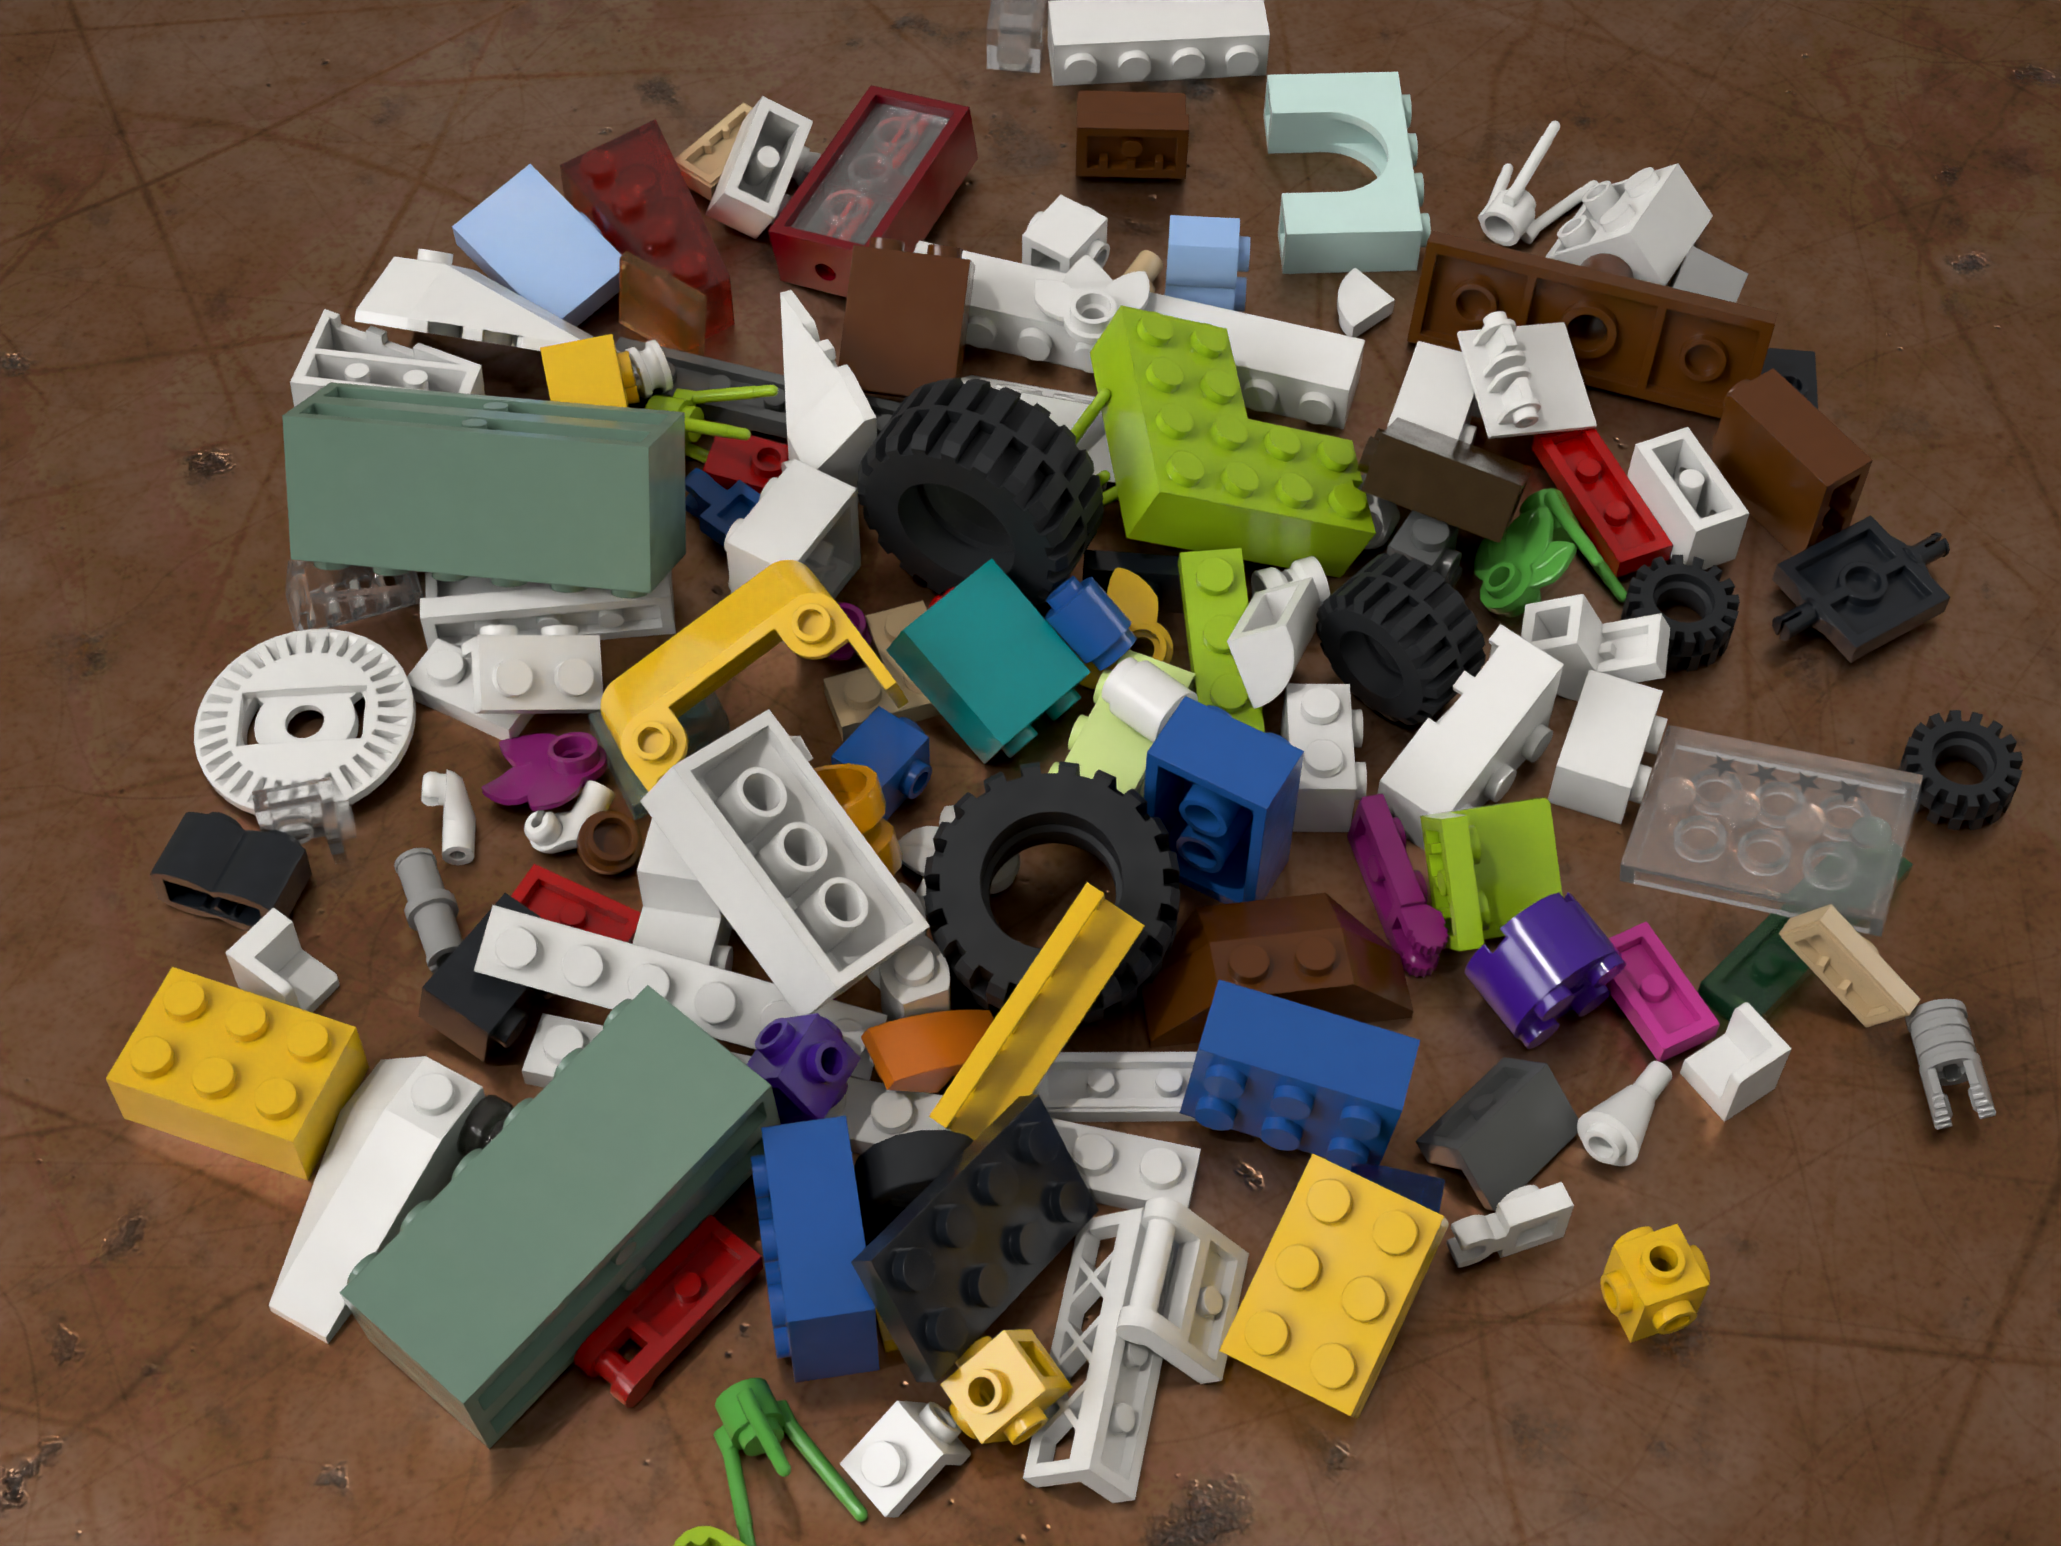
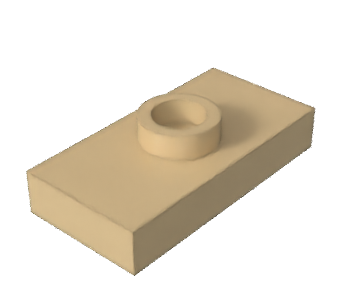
M743 102L670 162L671 177L711 201L742 122L753 107Z
M1832 904L1791 917L1779 932L1781 938L1865 1027L1909 1016L1920 1001V998L1879 955L1877 948L1869 940L1862 937Z

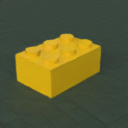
M172 967L110 1070L106 1081L124 1119L308 1181L329 1143L341 1109L360 1086L369 1069V1065L357 1028Z
M1312 1154L1219 1351L1358 1419L1443 1239L1449 1222L1445 1216Z

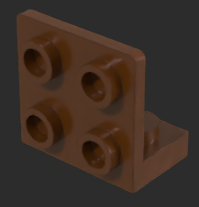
M1081 90L1077 93L1075 176L1186 179L1189 114H1186V95L1184 93Z

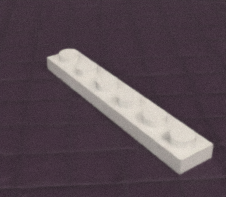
M496 905L492 906L474 971L612 1010L625 999L633 1000L649 985L711 1037L756 1049V1038L769 1023L778 1018L798 1016L774 983ZM832 1000L813 1014L818 1013L820 1016L833 1022L841 1030L842 1039L861 1058L851 1076L870 1080L874 1063L861 1036L868 1028L886 1023L888 1015Z

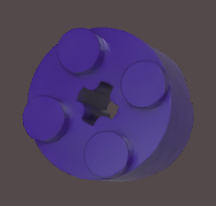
M1558 892L1527 907L1502 926L1500 930L1506 937L1501 941L1497 949L1492 953L1483 944L1468 962L1465 975L1514 1037L1520 1039L1528 1049H1532L1547 1040L1558 1029L1559 1023L1556 1021L1558 1018L1571 1010H1574L1579 1017H1582L1602 1004L1611 993L1605 984L1624 969L1626 962L1622 959V954L1575 897L1567 892L1565 898H1563Z

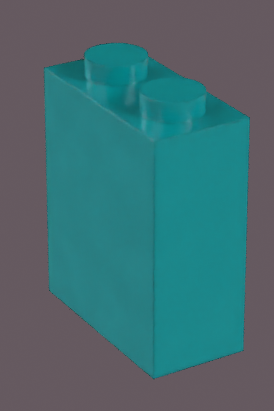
M992 558L904 628L886 649L889 655L984 764L1001 750L1009 759L1018 753L1038 735L1031 725L1045 713L1053 722L1082 698L1074 688L1091 673Z

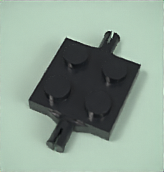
M1870 515L1777 564L1772 580L1797 607L1773 618L1772 627L1775 634L1779 635L1781 633L1780 639L1788 641L1791 637L1810 627L1816 628L1851 663L1945 612L1950 596L1930 576L1926 565L1949 554L1950 547L1947 539L1943 538L1940 540L1942 534L1935 532L1912 546L1906 545L1904 542L1891 536Z

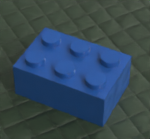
M1186 696L1147 752L1144 786L1147 813L1151 818L1160 817L1169 832V847L1177 855L1180 883L1224 904L1264 900L1289 861L1304 751L1292 746L1288 740L1280 735L1264 733L1234 719L1229 713L1219 707L1206 706Z
M1218 980L1180 1114L1193 1117L1201 1125L1213 1130L1223 1131L1232 1129L1259 1137L1267 1145L1279 1150L1290 1151L1298 1149L1325 1157L1328 1161L1347 1170L1358 1171L1364 1169L1377 1173L1403 1110L1420 1040Z
M846 1116L761 1127L764 1154L750 1157L777 1359L791 1357L795 1383L880 1370L875 1305L851 1263L866 1248L847 1118Z

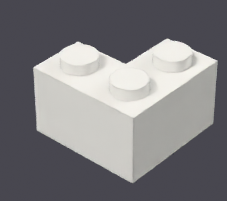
M652 818L637 868L643 908L632 944L731 971L733 947L728 946L731 931L734 928Z

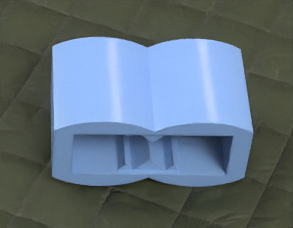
M1170 215L1165 284L1166 296L1233 311H1245L1247 277H1237V271H1249L1250 237L1239 236L1240 218Z

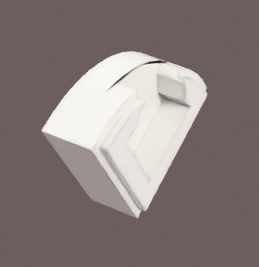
M1356 267L1342 280L1337 298L1340 327L1347 336L1355 338L1391 315L1395 302L1393 297Z

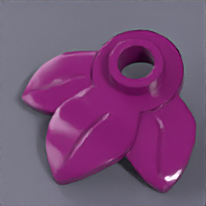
M570 732L560 736L550 733L532 734L505 739L499 742V747L503 756L513 767L481 788L485 797L503 805H520L528 802L533 811L553 809L577 796L587 781H595L604 774L608 766L606 752L598 745L594 736L584 732Z

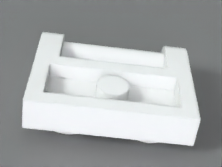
M1152 1197L1145 1203L1141 1220L1142 1226L1146 1229L1130 1303L1120 1310L1116 1333L1128 1342L1147 1346L1200 1384L1222 1381L1228 1355L1219 1351L1237 1313L1249 1253L1180 1202L1165 1197ZM1173 1240L1179 1243V1248L1162 1316L1157 1310Z

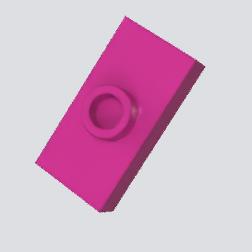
M1647 921L1609 938L1622 954V959L1626 962V966L1605 985L1657 1061H1665L1716 1036L1720 1026L1719 1021Z

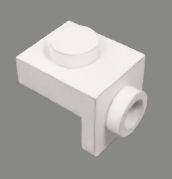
M897 1400L842 1460L840 1465L884 1517H899L945 1465H962L971 1453L957 1437L961 1433V1429L952 1416L940 1405L934 1402L926 1404Z

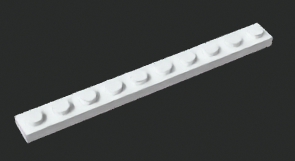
M542 1013L522 1068L525 1084L545 1088L553 1080L554 1072L562 1059L576 1048L584 1049L603 1030V1026ZM731 1052L745 1064L752 1057ZM849 1077L846 1094L837 1105L829 1110L825 1117L846 1116L851 1152L860 1154L872 1145L895 1135L919 1130L951 1131L929 1117L942 1095L927 1092L887 1090L884 1083ZM1051 1118L1095 1203L1132 1210L1145 1207L1146 1201L1152 1197H1165L1176 1200L1189 1209L1200 1160V1148Z

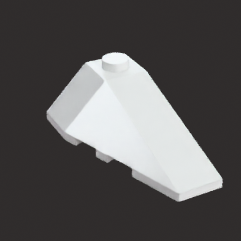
M418 249L417 260L394 256L360 303L355 314V322L540 351V347L593 338L592 335L473 269L453 266V254L426 249Z
M793 291L781 292L789 458L788 461L781 463L782 473L796 459L857 488L859 503L857 481L859 480L858 469L862 458L877 438L876 416L854 373L847 364L837 367L834 346L828 339L820 341L814 319Z
M427 1056L383 1059L379 1061L338 1115L269 1303L270 1310L273 1313L329 1344L352 1313L339 1292L347 1285L348 1277L353 1268L367 1255L373 1252L380 1253L400 1233L401 1224L407 1214L420 1202L425 1200L432 1201L452 1181L453 1172L459 1162L468 1153L475 1150L492 1129L493 1123L482 1086Z

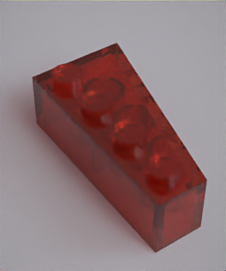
M656 119L560 165L564 198L579 213L583 212L600 229L603 237L630 263L633 280L632 288L686 349L735 324L730 275Z

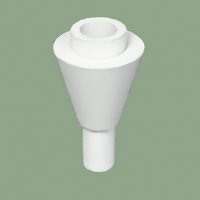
M1659 1061L1650 1062L1633 1085L1625 1087L1579 1118L1577 1123L1578 1135L1586 1151L1593 1158L1602 1163L1615 1166H1627L1637 1159L1655 1106V1100L1672 1080V1072L1665 1064Z

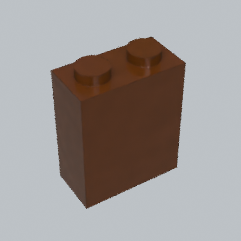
M870 237L869 247L853 245L838 367L847 364L864 393L905 398L910 396L914 389L924 384L948 378H961L975 273L974 263L969 259H962L963 249L929 244L927 254L905 252V242L880 237Z
M1774 368L1751 381L1744 379L1734 385L1723 400L1724 409L1718 430L1712 439L1713 447L1710 458L1746 507L1749 514L1793 556L1849 527L1873 460Z

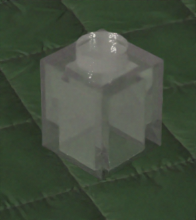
M991 0L987 24V69L1040 73L1047 28V0Z

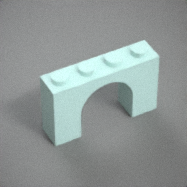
M1398 72L1267 75L1263 116L1268 154L1338 153L1362 162L1377 176V179L1368 185L1350 191L1282 193L1278 225L1282 274L1350 272L1355 267L1361 272L1417 271L1420 247L1427 246V241L1431 234L1429 214L1420 213L1419 209L1424 201V179L1422 173H1414L1413 167L1417 165L1418 141L1416 133L1407 132V128L1411 125L1412 117L1410 94L1401 93Z

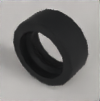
M919 1130L885 1139L872 1145L859 1155L854 1165L863 1227L878 1236L974 1140L965 1134L947 1130Z

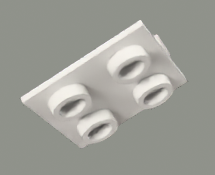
M1497 311L1484 317V327L1482 329L1459 331L1457 333L1489 439L1596 428V420L1565 322L1516 326L1515 321L1508 319L1505 312Z

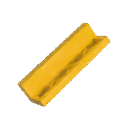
M1087 882L929 1117L952 1132L965 1134L975 1140L1019 1096L1032 1095L1145 928V925L1106 900L1103 892Z

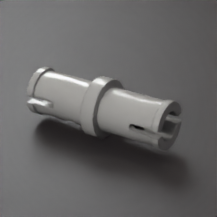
M413 848L405 851L395 860L394 868L401 880L408 901L404 909L408 925L414 931H418L427 957L428 968L430 967L431 972L435 973L463 941L456 922L459 908L454 894L444 888L433 852L427 848Z

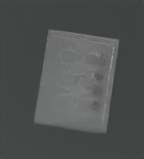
M1668 725L1620 864V881L1787 917H1794L1832 904L1857 932L1882 937L1920 797L1923 775Z

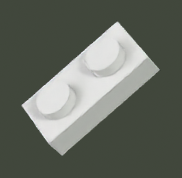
M439 638L435 640L407 676L415 701L500 740L518 737L534 715L475 714L472 658H463L461 648Z

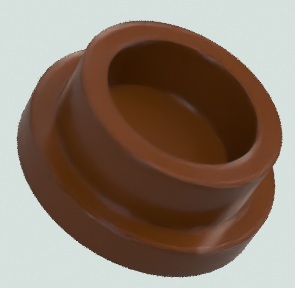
M611 810L600 811L591 815L582 824L577 836V850L582 861L593 871L605 875H616L627 871L637 861L642 850V835L636 823L627 815Z

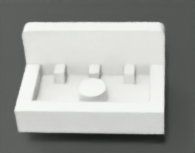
M489 625L480 628V635H476L462 644V657L472 658L475 714L598 713L601 711L603 682L600 635H579L578 626L574 625L546 626L541 628V635H518V626Z

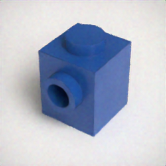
M880 706L868 716L831 756L832 765L847 763L864 765L877 773L886 801L885 815L882 817L886 821L907 798L914 799L922 793L932 774L929 737L925 735L924 731L914 721L906 717L898 718Z

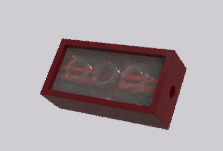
M871 85L768 230L780 280L847 297L853 245L869 247L870 237H880L905 242L904 251L914 252L918 241H924L978 159L970 107Z

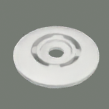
M335 629L294 631L271 638L244 652L231 662L213 681L201 702L194 726L196 755L205 777L215 791L239 809L260 817L277 820H300L319 817L336 812L359 801L381 785L396 769L405 755L413 736L416 721V703L411 684L402 666L381 645L366 637ZM363 698L365 700L363 734L361 738H356L359 720L353 704ZM260 708L254 727L258 744L247 745L250 723ZM314 710L324 716L323 726L316 734L310 737L297 738L290 735L287 731L290 720L302 711Z

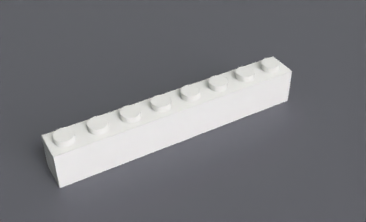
M918 241L913 253L927 254L928 245L932 243ZM963 250L962 259H969L975 265L966 344L1094 373L1090 351L1095 344H1085L1073 339L1066 332L1063 322L1044 314L1035 303L1034 282L1036 279L1063 281L1067 273ZM1149 293L1147 305L1143 309L1145 311L1227 328L1245 407L1255 411H1265L1305 420L1312 424H1322L1344 429L1360 378L1365 344L1364 339L1157 293Z

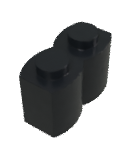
M186 812L150 873L157 897L162 902L190 914L210 918L218 917L226 923L245 931H249L272 908H275L288 918L312 875L306 849L293 836L278 830L268 832L244 830L235 819L220 812H211L209 814Z

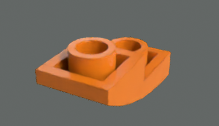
M990 1010L931 1012L870 1027L864 1032L861 1039L875 1065L878 1076L882 1079L887 1090L939 1093L952 1076L958 1074L993 1022L994 1017Z

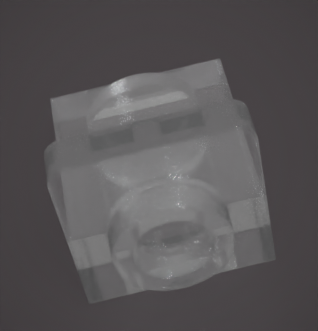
M331 777L252 791L254 811L261 831H282L293 836L300 844L306 843L312 838L326 836L335 865L348 862L345 839L356 837L354 816L349 799L337 801Z

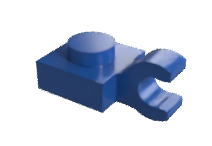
M695 468L685 477V491L689 492L685 497L686 511L699 518L700 531L724 547L726 535L732 524L739 518L745 519L759 502L761 494L741 480H738L729 490H726L715 482L710 475L699 468Z

